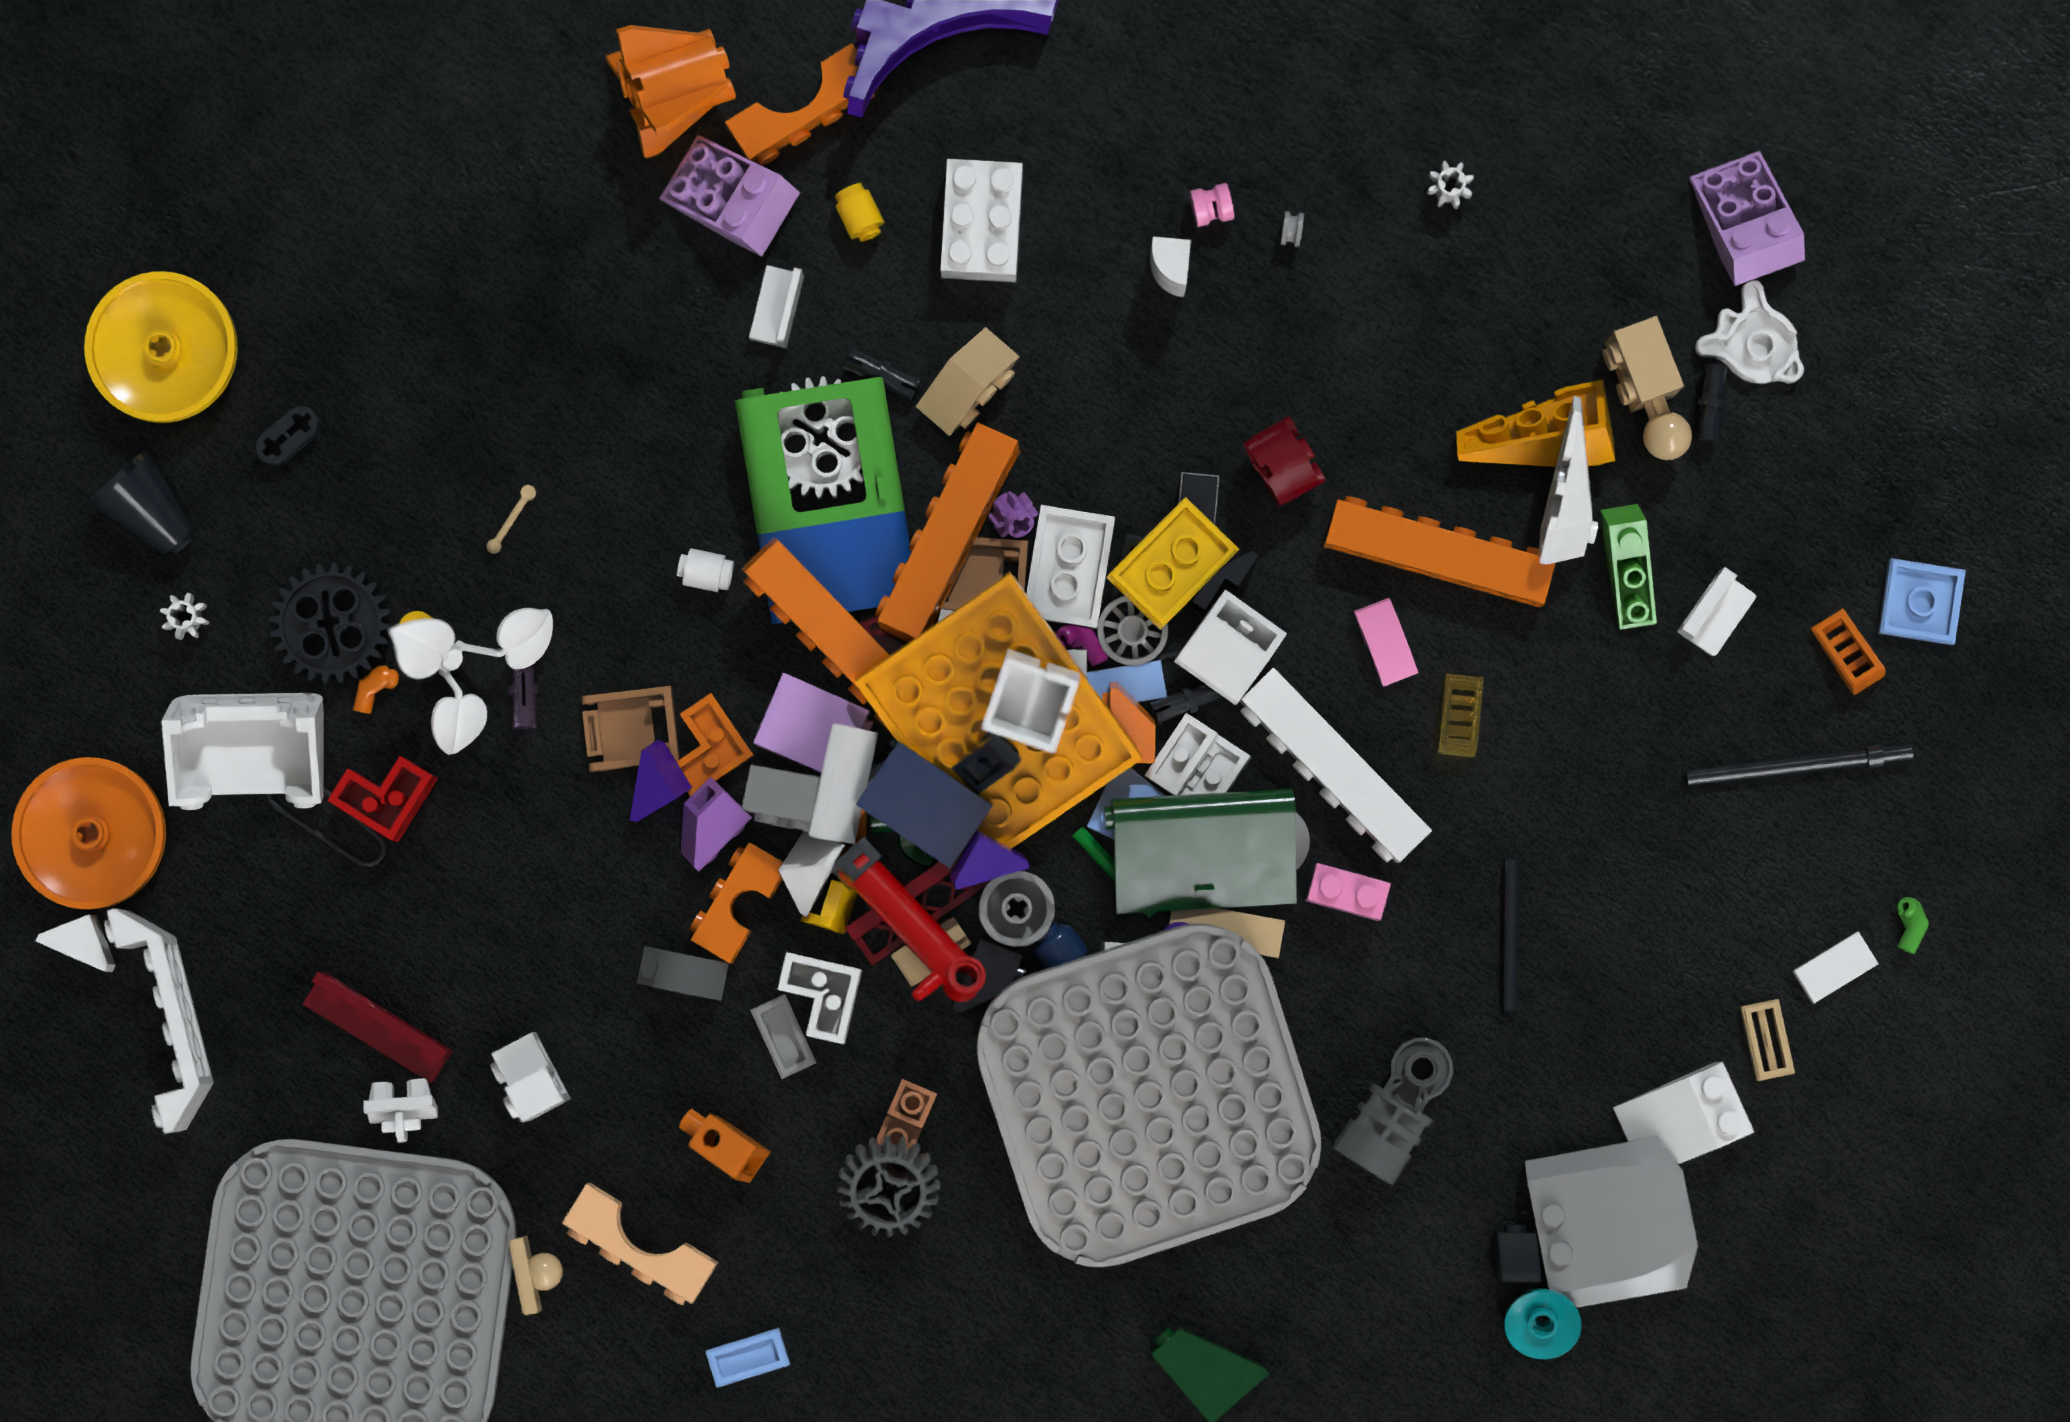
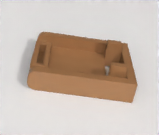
M977 537L947 596L949 598L948 602H944L941 609L955 611L1003 577L1004 561L1019 562L1017 582L1025 591L1028 541Z
M671 686L581 697L582 705H598V710L582 712L587 757L603 756L604 762L589 764V772L639 767L641 750L655 742L652 708L665 707L669 743L665 744L676 762L680 760Z

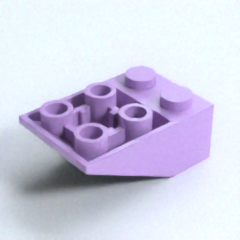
M697 135L660 199L730 241L763 256L800 192L780 174Z
M1760 151L1690 177L1720 259L1735 286L1805 260L1804 233Z

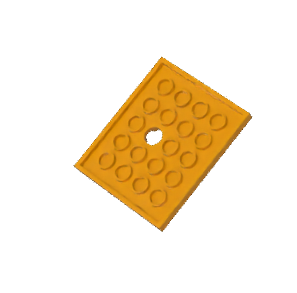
M1009 572L861 675L854 683L897 742H902L974 791L952 769V766L988 732L982 729L983 719L1007 649L1040 659L1039 667L1043 669L1046 668L1049 662L1080 673V682L1070 711L1066 714V722L1055 754L1005 737L1018 750V756L1022 760L1014 770L978 794L993 804V807L977 830L1012 849L1142 759V754L1015 577Z

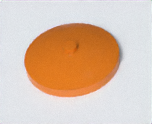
M76 758L52 766L41 773L27 787L14 813L11 833L12 847L21 872L40 894L49 900L67 907L101 909L129 899L151 879L160 864L164 852L166 823L156 794L137 773L126 766L106 759Z

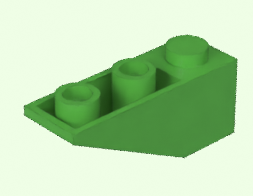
M1638 504L1601 510L1603 540L1618 627L1621 630L1657 624L1647 520Z

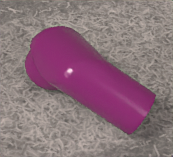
M1066 624L1057 631L1056 636L1065 648L1087 650V659L1092 667L1108 660L1093 629Z

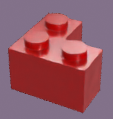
M399 756L381 787L347 768L327 801L388 839L399 842L438 778L410 760Z

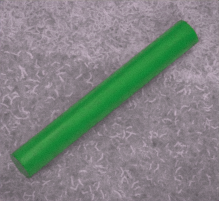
M1082 826L1072 837L1115 882L1114 859ZM1156 912L1143 913L1150 919Z

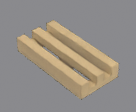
M1779 999L1741 1006L1740 1011L1756 1081L1794 1074L1795 1070ZM1770 1008L1784 1068L1780 1069L1777 1068L1765 1010ZM1752 1012H1756L1769 1068V1071L1764 1072L1751 1015Z

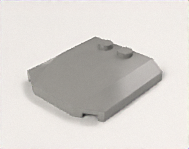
M1657 1136L1525 1161L1527 1181L1549 1290L1565 1295L1576 1307H1583L1687 1288L1698 1242L1683 1170L1665 1149Z

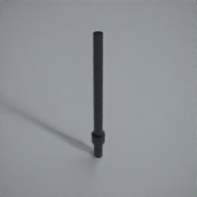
M1881 744L1865 746L1864 750L1689 770L1685 771L1687 786L1860 765H1866L1867 768L1883 767L1886 762L1912 760L1913 749L1911 744L1882 748Z

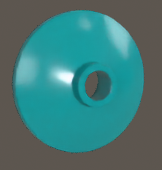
M1537 1289L1520 1295L1511 1303L1505 1315V1332L1509 1342L1520 1353L1535 1359H1551L1565 1354L1576 1344L1581 1332V1317L1575 1304L1565 1295L1553 1290ZM1540 1315H1546L1550 1317L1546 1321H1539L1536 1319V1317Z

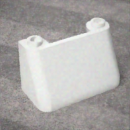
M315 693L186 695L175 698L169 705L162 719L169 806H180L184 810H196L202 808L203 803L207 802L212 795L285 794L286 800L294 803V806L297 808H310L316 804H321L324 782V710L321 695Z

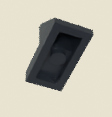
M988 731L952 766V769L977 794H980L1014 770L1022 759L1018 756V750L1004 736Z

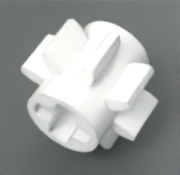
M1443 161L1440 174L1431 171L1429 178L1436 182V184L1428 189L1427 194L1437 195L1439 198L1438 207H1441L1444 202H1452L1453 207L1457 209L1460 204V196L1470 199L1472 192L1465 188V186L1472 182L1474 177L1473 175H1464L1461 171L1463 163H1459L1456 168H1449L1448 163ZM1453 178L1456 180V188L1448 192L1444 189L1445 182Z
M190 593L186 594L184 601H180L177 597L171 595L170 600L172 604L168 609H160L161 613L167 615L168 622L163 624L162 628L165 630L177 628L175 638L179 640L183 639L185 632H189L193 637L198 638L199 633L196 629L201 624H209V621L202 618L201 614L206 609V604L198 603L195 606L192 605L194 595ZM187 610L188 613L192 614V618L190 621L185 620L182 623L181 620L177 619V615L179 612L185 613Z

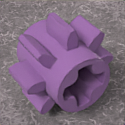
M1010 491L999 496L994 501V513L989 514L988 517L1002 538L1009 533L1017 539L1031 531L1034 525L1033 518L1038 515V512L1026 493L1023 492L1017 497Z

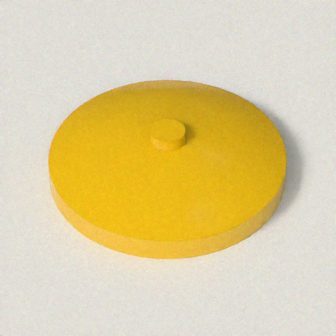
M163 271L133 276L110 290L101 299L91 315L84 343L85 359L89 374L103 397L113 406L131 417L156 423L187 419L209 407L227 387L235 369L238 351L234 323L221 300L200 282L182 274Z

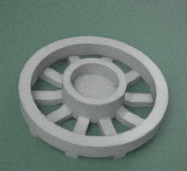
M1124 595L1110 602L1103 610L1098 621V639L1105 653L1113 660L1125 665H1141L1154 659L1164 648L1168 636V623L1162 628V633L1148 630V626L1154 623L1150 620L1145 621L1143 619L1145 615L1141 611L1139 615H1134V605ZM1127 601L1129 615L1124 616L1117 608V605ZM1111 610L1121 620L1120 623L1105 620ZM1104 626L1118 629V633L1105 638ZM1146 636L1161 639L1155 649L1145 639ZM1121 639L1122 643L1117 652H1113L1108 643ZM1141 643L1149 651V654L1138 658L1137 645ZM1127 645L1132 646L1133 659L1121 657Z

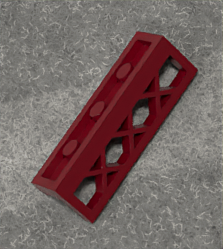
M963 851L951 868L938 862L904 886L915 899L923 894L922 904L920 905L925 910L936 911L931 915L935 921L986 887L991 881L988 880L961 888L966 889V891L954 899L955 887L951 882L942 880L952 873ZM936 884L952 887L949 903L942 908L926 905L928 890ZM873 909L845 928L872 966L904 944L900 938L892 942L893 930L889 926L881 925L883 920ZM873 928L890 930L887 946L874 955L862 936Z
M317 972L312 980L315 985L303 1005L418 1076L426 1079L428 1082L434 1083L453 1050L326 972Z

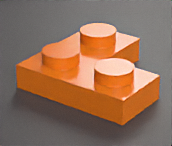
M712 693L680 714L700 743L698 748L677 761V764L692 786L687 791L690 797L709 777H712L717 782L754 756Z

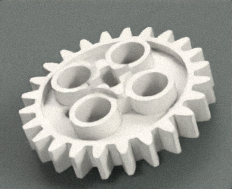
M821 377L819 386L827 385L826 378ZM806 378V388H813L814 386L810 378ZM837 379L834 384L841 383V380ZM795 383L791 384L792 391L800 390ZM842 398L785 407L778 411V422L787 476L790 478V491L799 484L802 485V497H806L810 489H815L818 500H821L826 489H829L833 498H837V487L842 486L850 493L851 486L849 481L854 479L860 484L864 483L860 474L862 469L857 438L855 437L851 441H842L837 437V431L841 425L845 423L854 425L851 403L848 399ZM817 403L823 405L826 408V414L821 420L813 422L805 417L806 409L810 405ZM793 420H800L818 434H822L824 430H827L829 440L848 450L850 456L844 457L823 442L819 446H815L816 441L813 435L793 425ZM793 435H800L806 439L805 448L799 453H791L785 449L787 439ZM824 455H832L838 460L836 469L830 473H823L817 469V462Z

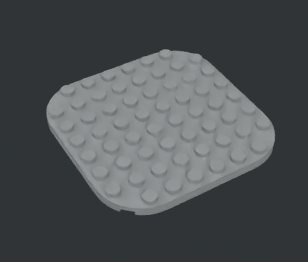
M1211 924L1182 925L1027 975L1004 988L991 1002L983 1016L977 1039L978 1062L1027 1215L1036 1234L1048 1248L1067 1259L1075 1261L1077 1264L1091 1267H1108L1123 1264L1277 1213L1293 1203L1305 1191L1306 1185L1318 1166L1321 1152L1320 1129L1272 976L1258 951L1247 940L1231 930Z
M300 1139L272 1141L250 1150L227 1170L214 1198L191 1358V1380L199 1404L202 1405L214 1422H487L495 1401L513 1270L509 1242L517 1237L514 1212L502 1188L481 1169L469 1163L448 1158Z

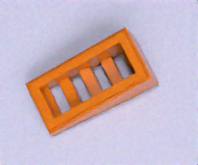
M1843 608L1811 628V631L1853 695H1856L1885 676V667ZM1844 625L1845 631L1831 640L1827 638L1826 635ZM1850 638L1853 639L1854 643L1840 652L1836 651L1835 647ZM1858 651L1862 653L1863 656L1849 665L1845 664L1844 660ZM1869 664L1871 669L1857 678L1854 677V672Z

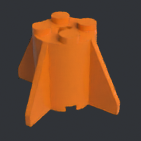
M629 25L616 30L621 51L607 55L606 59L620 80L624 97H629L634 107L629 110L637 124L642 152L645 158L660 154L713 106L735 99L733 85L730 79L726 78L724 72L725 69L729 68L727 54L722 46L716 48V42L710 29L696 33Z

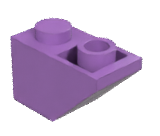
M709 777L684 803L681 854L698 871L706 864L711 863L717 857L719 851L732 837L739 835L743 831L745 824L752 818L746 811L742 810V807L712 777Z

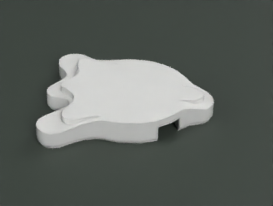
M1757 280L1748 281L1741 289L1742 312L1735 313L1731 309H1723L1718 314L1716 331L1713 334L1701 337L1696 342L1695 351L1703 358H1716L1723 361L1734 374L1751 383L1763 384L1774 381L1794 383L1801 378L1804 367L1799 359V350H1797V332L1792 323L1783 314L1772 309L1767 303L1762 284Z

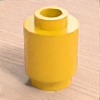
M861 183L851 185L834 196L837 201L835 207L851 239L859 237L860 241L864 242L881 233L879 227L884 224V220L869 190H864Z

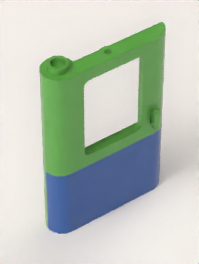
M883 377L764 395L763 388L742 391V399L735 400L759 549L761 550L773 537L776 538L847 612L878 607L883 596L890 597L896 585L892 583L897 567L901 562L906 564L912 553L909 550L910 539ZM842 398L848 399L852 408L866 493L865 500L855 504L797 512L792 506L778 422V411L785 407ZM767 596L770 608L774 602ZM770 610L772 624L783 623Z

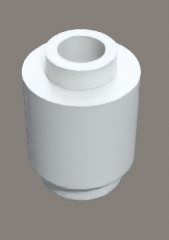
M690 548L688 555L681 554L677 576L683 577V585L714 592H718L719 589L728 590L734 561L726 560L725 555Z

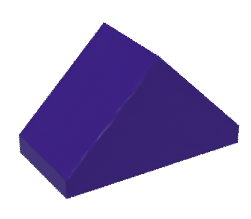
M656 740L641 750L630 820L637 822L692 788L663 741Z
M976 830L950 874V879L955 889L958 890L1028 869L1029 865L1021 853Z

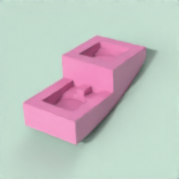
M1389 598L1354 611L1365 645L1369 649L1383 687L1418 673L1406 637Z

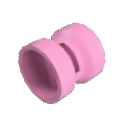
M1227 183L1215 185L1213 190L1204 191L1201 188L1190 190V199L1197 227L1209 225L1211 220L1220 219L1224 222L1234 219L1233 205Z

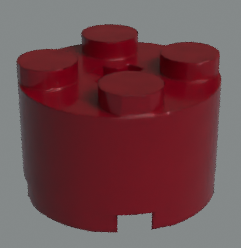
M1289 416L1250 437L1249 440L1243 443L1253 466L1260 473L1265 487L1278 506L1289 503L1326 481L1316 462L1312 464L1309 462L1315 456L1304 437L1298 441L1295 438L1300 434Z

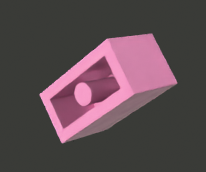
M1316 863L1305 901L1379 921L1382 918L1391 883Z

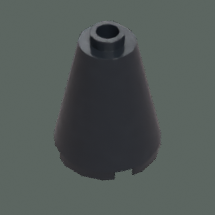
M145 450L88 500L95 508L164 555L169 550L176 555L192 541L187 535L193 530L152 458Z

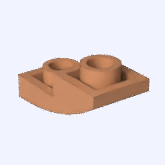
M902 1079L877 1136L878 1144L884 1143V1136L887 1134L891 1136V1144L898 1145V1140L902 1136L906 1138V1148L909 1149L911 1145L915 1144L937 1094Z

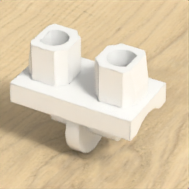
M426 1079L407 1081V1097L394 1098V1086L392 1083H372L369 1100L364 1101V1113L368 1115L369 1123H382L383 1133L396 1132L399 1143L407 1142L408 1131L421 1130V1119L438 1118V1107L431 1095Z

